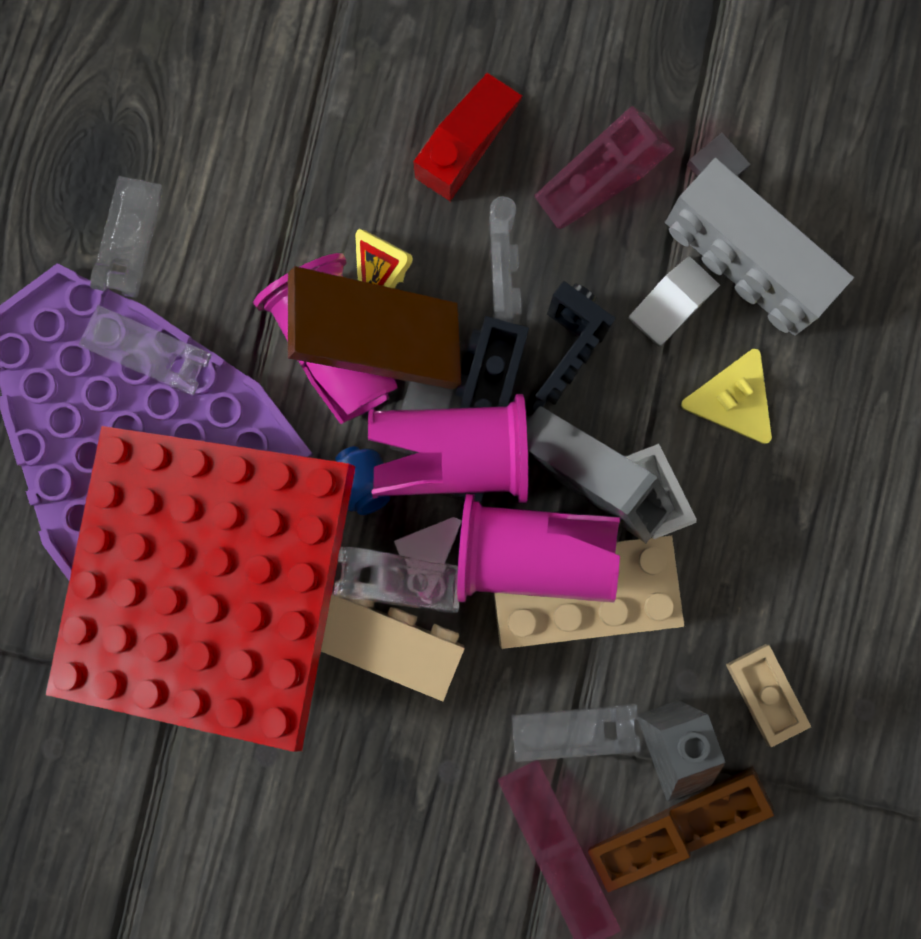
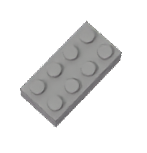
M716 157L679 196L665 221L670 227V234L676 241L684 246L691 245L703 256L702 261L708 269L717 275L724 274L736 284V292L745 301L760 305L769 313L768 319L777 329L785 333L791 332L794 336L818 319L854 279L851 274Z

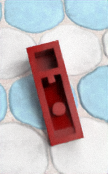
M486 73L440 123L413 161L415 179L448 201H451L516 109L523 96L489 73Z

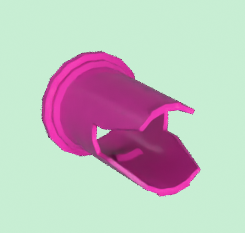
M334 253L315 259L300 267L343 277V267L347 262L343 253ZM287 273L261 291L253 303L258 311L266 310L273 314L288 341ZM299 361L309 381L340 424L350 421L368 412L369 409H373L389 399L388 393L398 389L394 378Z
M516 394L515 402H511L507 407L374 411V409H369L368 440L419 452L375 466L372 489L373 498L394 495L510 492L514 496H518L519 503L527 502L528 445L523 394Z
M467 493L464 503L459 548L458 602H465L467 595L471 596L475 591L614 603L616 600L620 555L615 554L620 517L484 507L479 501H475L474 494Z

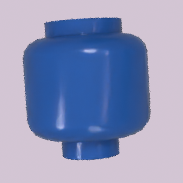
M353 446L344 449L335 457L336 462L349 463L356 466L348 511L367 515L381 509L388 503L390 496H378V498H373L372 496L374 467L384 464L381 455L373 449H359V447Z

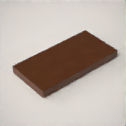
M294 266L288 272V359L454 390L461 385L458 303Z

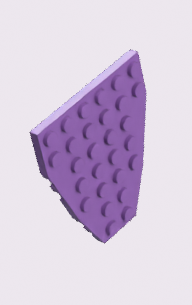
M58 263L0 305V387L2 396H0V410L17 465L22 467L29 489L26 491L29 503L34 506L41 527V531L38 532L42 545L68 580H70L101 426L310 458L314 456L258 382L248 375L246 376L146 306L132 299L129 300L93 280H88Z

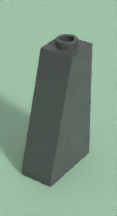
M541 406L533 415L526 417L528 459L606 516L620 517L619 525L647 544L674 510V506L658 477Z
M677 700L636 715L668 802L711 787L726 762L707 713Z

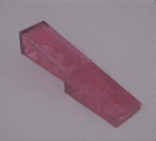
M538 759L497 779L573 938L606 939L620 932L621 929Z

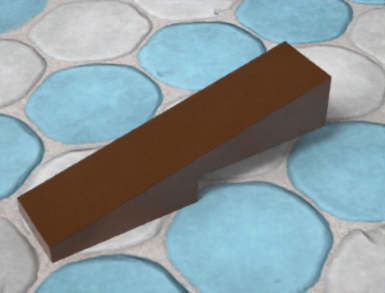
M751 766L590 847L588 853L609 893L690 858L691 852L773 817L774 808L754 767Z

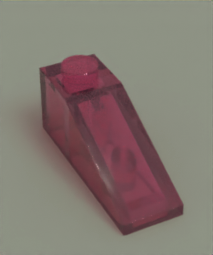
M631 106L539 190L534 197L558 229H563L643 178L669 155L674 148L649 116Z

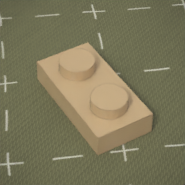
M765 644L726 664L767 746L773 747L811 727L770 645Z

